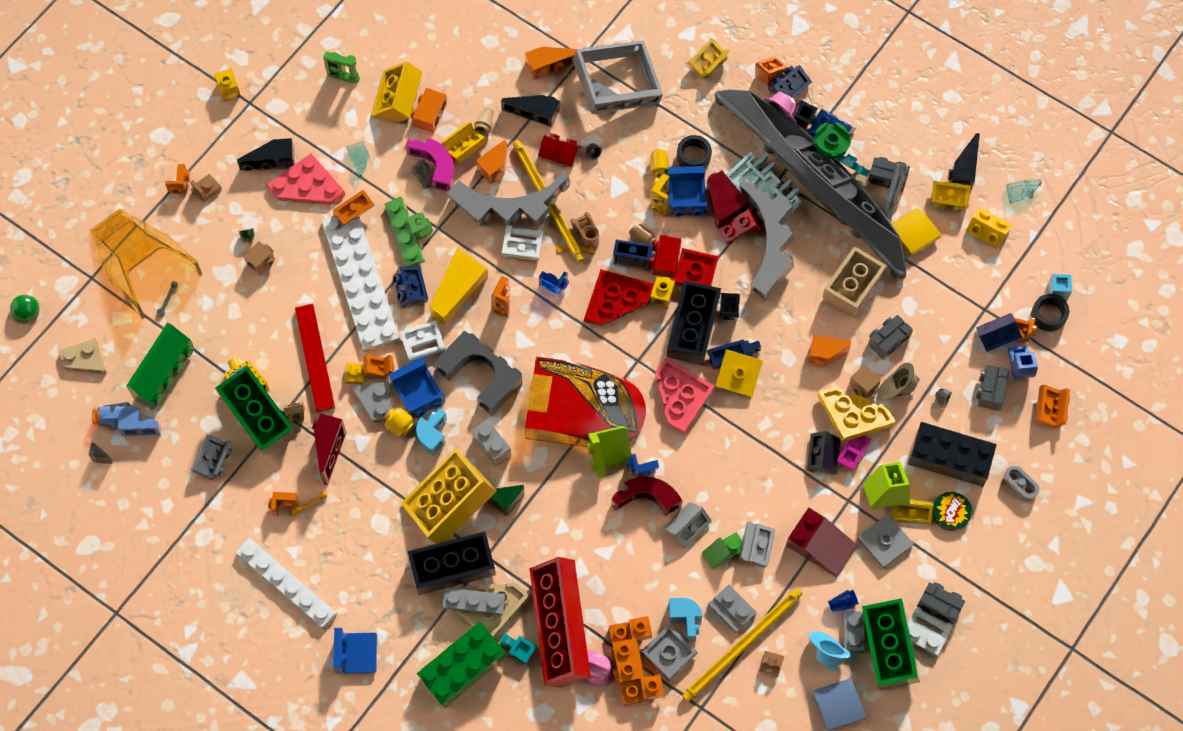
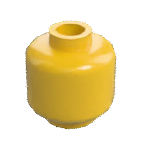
M397 408L395 411L391 409L384 417L387 420L385 428L397 437L405 436L414 425L412 423L413 417L402 408Z

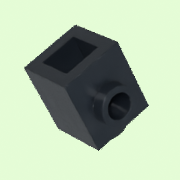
M803 100L797 102L792 115L797 124L804 128L812 125L818 108Z

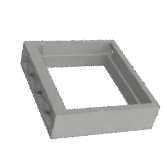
M644 40L576 49L573 62L591 114L658 105L660 103L663 92ZM637 56L648 90L596 98L585 63Z

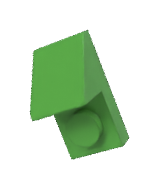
M737 532L723 540L719 537L708 546L702 554L711 569L738 556L742 540Z

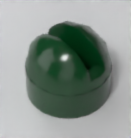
M254 228L239 231L241 240L247 242V237H249L250 241H252L255 237Z

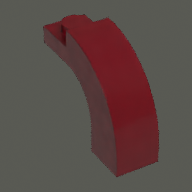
M647 476L625 481L623 488L625 491L620 490L611 498V505L615 511L633 500L645 498L655 502L665 516L682 507L683 502L680 495L671 485L658 478Z

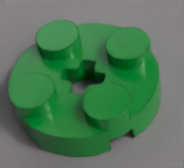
M824 123L817 128L814 135L813 146L818 152L831 160L843 156L851 145L849 131L838 123H834V125ZM828 138H835V143L830 142Z

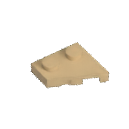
M96 338L59 350L65 370H81L84 372L91 370L107 373Z

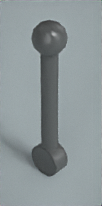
M176 281L171 282V288L162 307L157 310V314L160 317L165 315L164 309L174 289L178 287Z

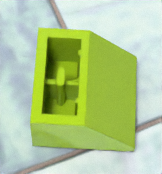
M901 462L881 464L863 482V488L871 509L910 504V484Z

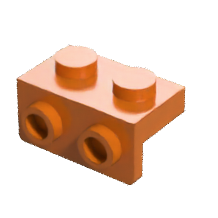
M1045 384L1039 387L1035 422L1053 429L1065 425L1068 420L1070 389L1058 390Z

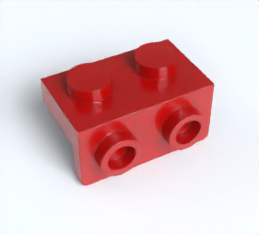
M550 133L543 136L538 157L573 167L581 145H578L576 140L567 138L565 141L560 139V135Z

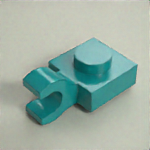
M504 633L500 639L501 644L511 648L509 655L524 664H527L537 648L536 645L520 635L515 640Z

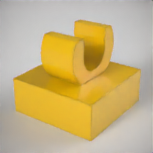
M346 363L345 384L364 385L363 364Z

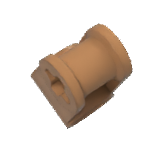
M585 212L583 216L577 219H570L571 225L583 245L588 249L590 247H598L599 230L594 224L591 215Z

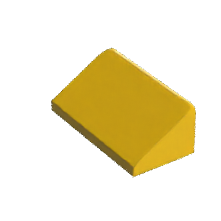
M910 500V504L892 506L891 518L895 521L931 524L933 503Z

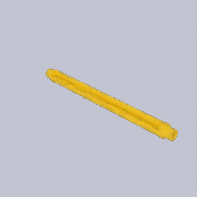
M519 140L513 142L515 153L520 158L537 191L546 188L527 154L525 146ZM556 204L549 205L551 217L569 247L573 258L576 259L577 263H582L585 260L583 251L579 248Z
M796 588L793 592H789L776 607L688 687L687 691L681 695L686 702L695 698L701 690L794 603L798 602V599L803 595L801 590Z

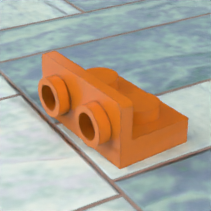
M501 276L491 294V309L497 315L508 317L510 314V294H508L510 287L509 279Z

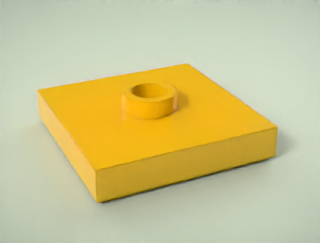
M726 349L715 387L752 398L763 360Z

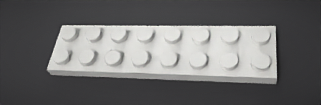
M335 216L321 219L363 351L366 352L400 341L360 216L345 226Z

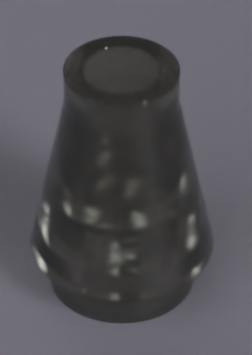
M425 160L413 163L411 171L423 189L431 187L433 182L429 164Z

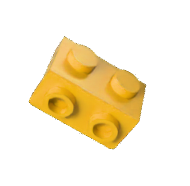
M711 38L687 64L701 79L705 76L710 77L716 72L715 67L718 64L722 65L728 59L726 55L730 50L726 49L724 51Z
M468 121L442 140L441 143L448 150L452 159L459 164L476 150H479L487 141L484 136L474 130L472 123Z
M663 173L652 184L650 207L654 212L666 216L669 203V176Z
M933 181L930 203H934V207L945 208L946 205L953 206V210L964 211V208H969L971 186Z
M979 208L973 215L966 232L999 248L1012 225L1005 219L992 215L988 210Z

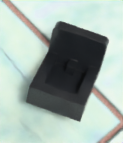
M721 293L720 316H724L723 320H735V317H739L740 294Z

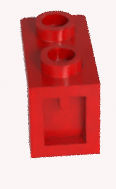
M749 209L719 227V232L726 244H729L749 230H754L758 233L765 230L759 215Z

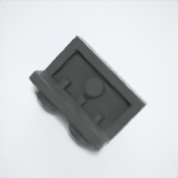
M207 434L191 471L211 480L217 476L220 477L224 469L222 463L224 459L229 457L232 448H229L231 442H224Z

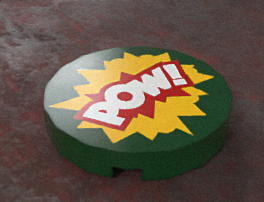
M945 492L934 501L932 514L936 524L941 528L955 531L964 528L968 524L972 515V507L968 499L962 494Z

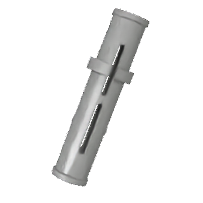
M896 164L887 198H884L885 204L882 212L891 221L895 206L899 203L897 201L908 168L904 165Z

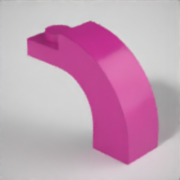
M427 138L425 144L419 140H407V155L427 159L435 165L436 170L432 179L433 188L448 192L453 187L455 181L453 160L448 150L441 143L431 138Z

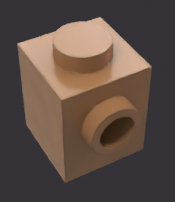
M260 241L243 256L246 265L258 275L265 269H269L275 260L273 249L268 244L263 245Z
M863 365L851 376L849 385L853 387V391L857 395L867 399L870 395L873 397L880 390L881 379L867 366Z

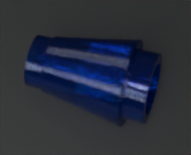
M847 589L829 600L828 604L831 611L834 612L855 608L856 605H859L854 590L849 591Z

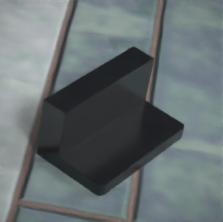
M827 431L812 433L810 435L807 470L810 472L825 470L832 475L837 474L838 462L836 461L839 457L840 438Z

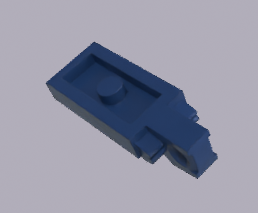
M743 339L708 349L707 354L712 369H717L721 367L726 349L753 357V353L761 351V345L759 341L749 343L748 340L744 341Z

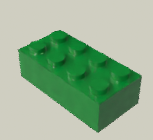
M248 365L215 387L216 392L260 452L293 429Z
M902 598L862 606L879 689L883 690L919 683L920 679Z
M479 621L416 674L438 702L446 708L509 655L485 625Z

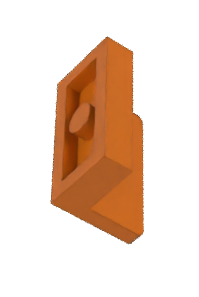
M362 190L333 209V216L337 217L341 224L345 226L374 207V203L366 192Z

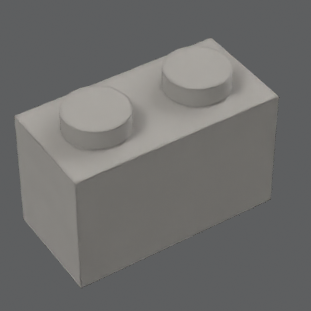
M488 419L472 429L473 439L495 467L511 457V448Z

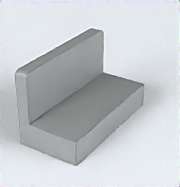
M689 502L663 529L667 533L672 534L678 543L686 548L712 520L703 507Z

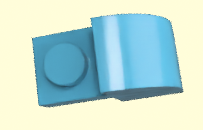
M441 408L437 412L431 413L428 421L421 417L416 427L419 444L431 456H434L446 443L445 436L438 431L447 421L446 412Z
M669 598L670 623L686 622L687 642L695 641L696 635H699V623L695 622H701L703 617L701 608L689 598Z

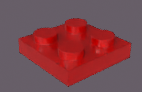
M682 248L674 277L675 284L683 286L684 280L712 286L719 256Z

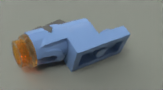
M129 402L105 405L92 411L93 425L114 428L118 426L122 436L161 435V426L158 421L154 419L142 421L140 408L131 406Z

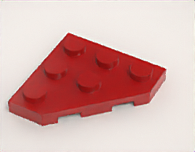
M600 269L584 322L604 326L649 304L654 284Z

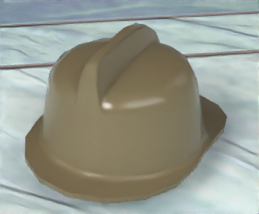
M911 363L900 365L880 385V390L878 391L879 398L889 400L897 395L911 394L920 380L914 373V366Z

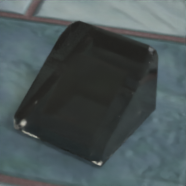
M92 442L88 454L92 461L112 464L109 455Z

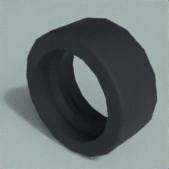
M690 135L680 141L677 148V161L681 167L705 166L706 168L709 165L712 149L707 139L698 135ZM689 146H698L705 151V156L699 161H691L684 157V149Z
M1045 294L1035 301L1031 317L1035 318L1034 324L1041 330L1047 332L1057 331L1065 325L1069 317V305L1059 295ZM1043 304L1055 305L1061 312V318L1054 322L1045 320L1040 315L1039 309Z

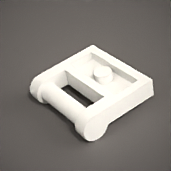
M507 225L502 256L539 261L544 230L520 229ZM516 235L536 238V240L514 238L511 236Z
M436 321L400 331L409 363L422 357L425 358L438 353L442 354L446 350ZM434 342L438 344V346L416 353L412 352V349Z
M917 606L908 622L912 645L937 657L953 624L945 623L922 611V608ZM917 618L943 630L942 634L940 635L917 623Z

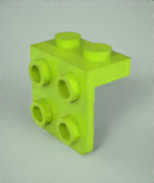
M625 426L588 434L590 443H587V447L593 459L590 461L592 472H596L598 478L606 477L605 468L625 464L629 460L631 448L628 430Z

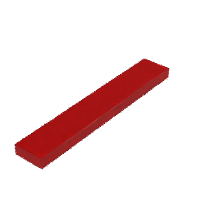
M314 304L295 307L316 412L335 409Z

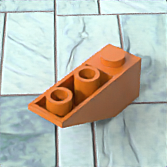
M539 47L525 53V62L533 79L543 78L549 73L559 72L571 65L575 66L573 57L576 49Z

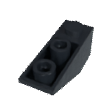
M292 138L273 139L238 158L239 169L251 171L253 169L268 170L276 167L289 168L294 166L295 151Z

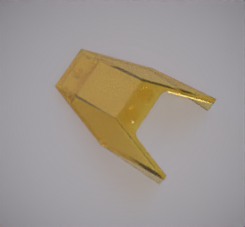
M118 209L90 230L108 281L142 320L145 318V315L139 305L129 277V272L157 250L163 248L185 259L199 276L202 275L197 260L168 234L122 209Z

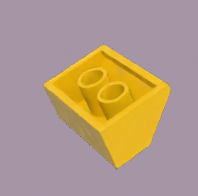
M407 61L385 69L371 117L393 122L409 119L412 114L414 101L417 98L416 94L421 83L422 71Z

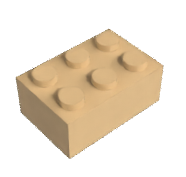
M854 246L824 288L822 298L855 317L884 276L887 265Z

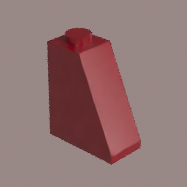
M722 170L718 173H712L708 177L706 190L715 227L718 230L719 227L748 210L749 202Z

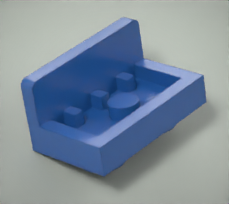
M631 454L628 457L629 460L626 461L628 472H632L633 476L641 474L647 477L652 476L660 468L658 460L638 465L636 454Z

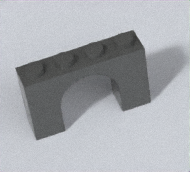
M464 330L434 362L435 370L450 381L468 363L482 362L490 366L495 373L494 378L477 397V402L480 407L493 416L523 384L522 373L514 367L512 369L507 365L508 363L503 357H497L488 345H482L473 333L469 334Z

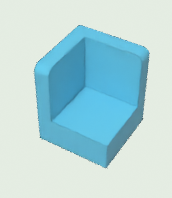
M1052 274L1048 282V294L1059 295L1068 301L1072 293L1071 274Z

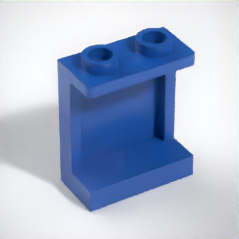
M705 166L668 167L670 215L681 217L684 215L701 216L707 214Z
M423 357L389 374L391 384L408 414L413 418L422 417L428 410L432 408L437 409L446 402L444 393L440 391Z

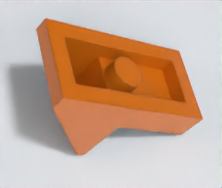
M776 56L756 62L755 76L766 86H769L774 77L784 73L783 71L788 67Z

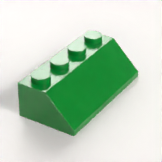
M168 322L126 385L135 401L153 410L162 402L164 393L167 389L171 388L175 376L182 371L184 362L187 358L191 357L194 351L191 339Z

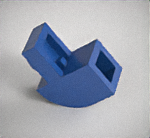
M1028 346L1009 347L1008 355L1011 363L1012 377L1014 379L1034 378L1038 370L1035 353L1029 352Z

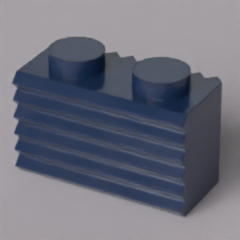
M616 239L613 250V264L649 270L653 245Z

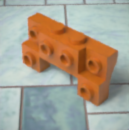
M649 616L609 625L608 629L612 649L609 650L611 662L615 661L616 664L613 674L615 681H619L623 705L630 706L648 700L663 698L664 690L661 675L644 677L637 641L652 639Z

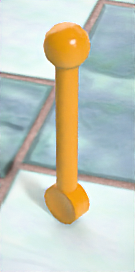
M557 246L556 248L558 253L563 251L571 252L569 248H563V246ZM593 247L589 249L580 248L583 252L595 253V248Z
M322 491L319 496L299 508H292L291 514L297 516L301 510L320 499L327 498V492Z

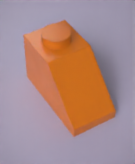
M505 140L476 160L477 170L490 184L494 181H499L505 174L508 152Z
M813 335L808 363L818 367L830 365L849 352L851 341Z

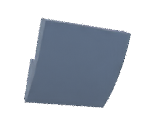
M851 678L812 690L813 697L820 710L821 719L827 731L866 720L865 712Z

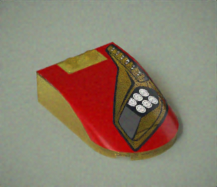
M536 356L525 422V439L587 447V443H590L588 435L590 433L625 426L628 430L629 442L639 435L646 419V405L641 392L633 383L617 375L587 365Z

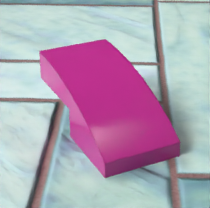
M864 435L848 440L836 462L854 471L872 438Z

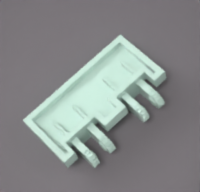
M751 151L726 174L739 191V184L743 180H746L748 183L751 181L758 187L759 191L768 193L773 200L777 195L781 198L785 197L783 194L793 185V181L789 179L777 189L782 182L772 173L776 164L772 162L759 172L758 169L768 160V157L762 155L752 165L757 158ZM799 187L786 196L792 202L793 211L802 203L797 197L801 192ZM742 194L746 198V200L756 209L753 203L744 194Z

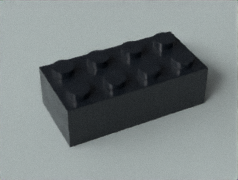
M684 280L666 357L704 365L720 300L721 288Z
M920 422L908 465L984 487L988 480L997 444Z
M485 531L407 551L418 595L496 575Z

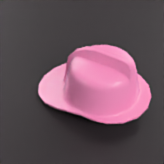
M778 92L771 98L764 99L797 124L792 116L796 108L793 98Z
M587 650L591 677L582 681L597 687L607 686L614 680L613 669H616L615 664L607 656Z

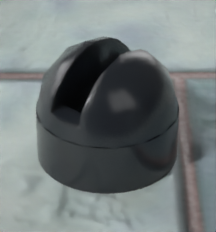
M590 143L585 149L586 154L591 159H597L602 153L601 148L595 143Z

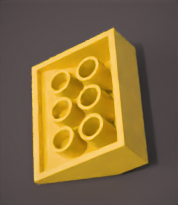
M455 448L401 504L427 538L438 544L447 541L496 490L460 450Z

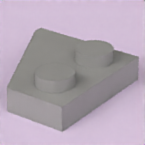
M389 382L352 386L353 392L368 412L373 422L387 421L384 417L392 409Z

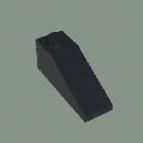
M545 95L508 97L501 99V109L552 127L560 111V101L552 96L547 97Z
M980 133L974 135L954 162L953 168L949 169L947 180H950V183L969 185L972 190L976 176Z

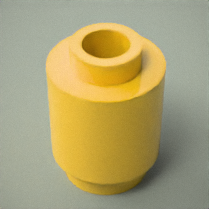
M663 149L652 151L650 156L651 174L657 178H660L663 173L667 175L668 155Z

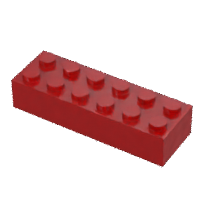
M556 557L529 568L544 686L562 688L590 678V666L575 560Z

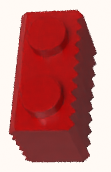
M660 235L659 241L654 242L653 252H656L655 258L651 257L650 268L653 269L652 275L668 278L675 277L681 249V238Z

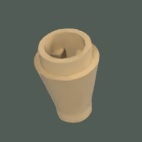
M484 108L482 114L474 123V130L481 135H487L491 132L494 114L492 109Z

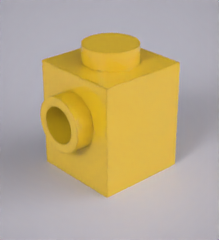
M232 68L214 74L223 100L234 99L236 96L241 95Z
M657 276L651 293L650 304L668 309L674 292L675 281L668 277Z

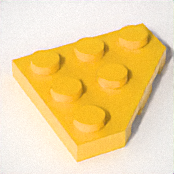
M838 387L818 392L817 396L842 442L895 425V420L887 406L875 405L868 402L869 399L856 394H847Z

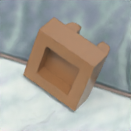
M304 402L284 405L285 416H287L289 423H293L294 415H299L300 421H304Z
M765 650L759 671L778 677L784 656Z

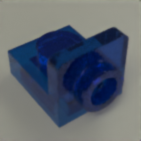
M544 271L539 275V285L559 295L561 290H565L569 284L568 273L565 271L559 279L554 274Z

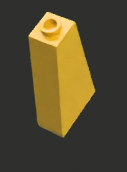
M459 248L455 251L429 306L431 318L437 323L441 322L444 325L449 322L488 278L487 268Z

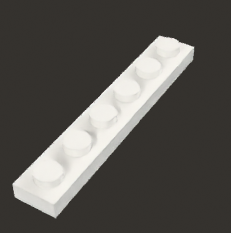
M250 538L235 552L322 629L337 615L332 608Z

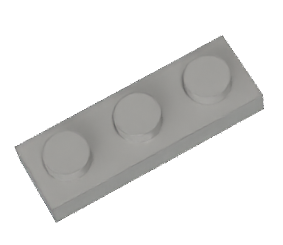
M445 588L442 607L447 610L503 616L505 594Z

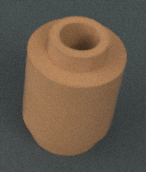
M642 224L634 225L629 231V239L633 242L654 245V242L657 241V237L654 236L655 234Z

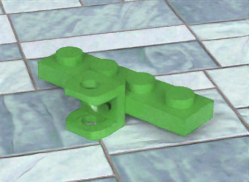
M401 196L385 203L406 267L418 266L426 262L418 239L420 240L433 232L430 220L425 218L423 213L409 216L404 199Z

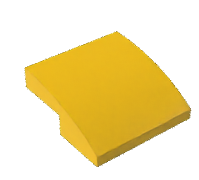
M918 208L892 223V226L900 236L903 249L911 256L942 237L935 225Z

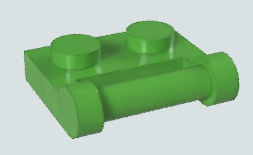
M325 51L323 59L327 76L351 83L359 82L360 76L356 70L357 61L355 56L349 55L345 57L336 52L330 53ZM345 66L349 67L350 73L346 72Z

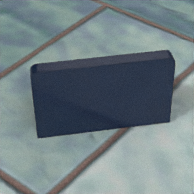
M1012 313L976 327L986 352L1022 338Z

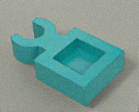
M849 153L847 156L843 155L837 158L838 161L865 177L870 173L869 169L856 162L858 158Z

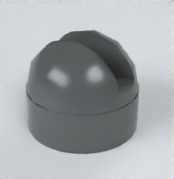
M944 388L939 389L935 394V398L939 403L946 405L952 392Z

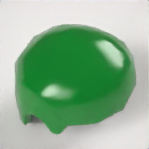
M19 295L10 304V315L15 322L28 323L34 320L40 312L39 302L30 295Z

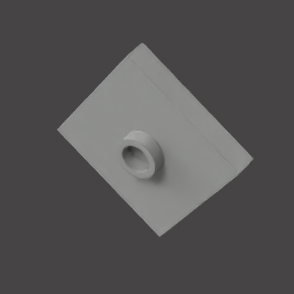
M889 514L857 538L882 569L914 545Z
M669 624L640 654L670 682L698 652Z

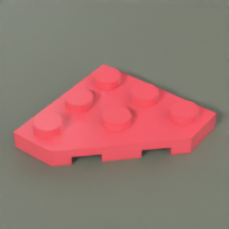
M312 153L267 184L269 190L281 201L289 199L297 200V202L312 203L313 201L331 205L345 195L344 189Z
M665 358L655 372L667 425L685 434L715 386Z

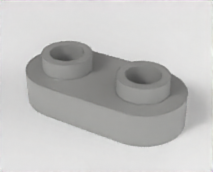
M1010 466L1004 473L1006 484L1022 499L1028 501L1035 499L1039 493L1038 484L1020 467ZM1014 475L1017 479L1012 480L1010 476ZM1025 489H1029L1031 493H1026Z

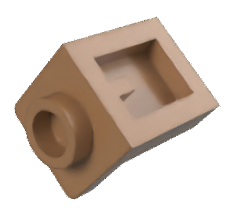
M210 173L197 183L194 180L190 182L193 195L196 198L200 197L204 202L222 189L221 185Z

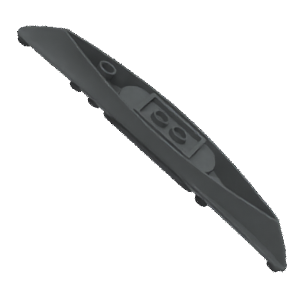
M729 89L717 91L714 94L715 102L721 106L724 105L764 142V150L769 154L775 153L774 157L828 211L835 216H839V222L843 225H848L852 229L851 233L853 236L861 238L890 268L891 275L895 279L906 278L905 258L899 234L875 201L837 159L831 160L818 152L813 146L814 138L755 93L749 90Z

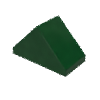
M524 484L495 488L496 492L487 502L508 516L525 495Z

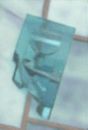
M363 140L346 147L359 176H362L370 159Z
M1030 179L1005 184L1010 204L1029 198L1032 199L1036 189L1042 185V180Z

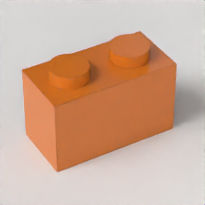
M426 88L424 93H421L419 96L417 109L414 108L411 114L414 127L434 133L447 106V95Z

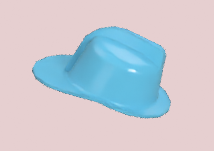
M821 631L810 632L809 639L816 646V659L829 670L836 671L843 660L850 657V652L830 635Z

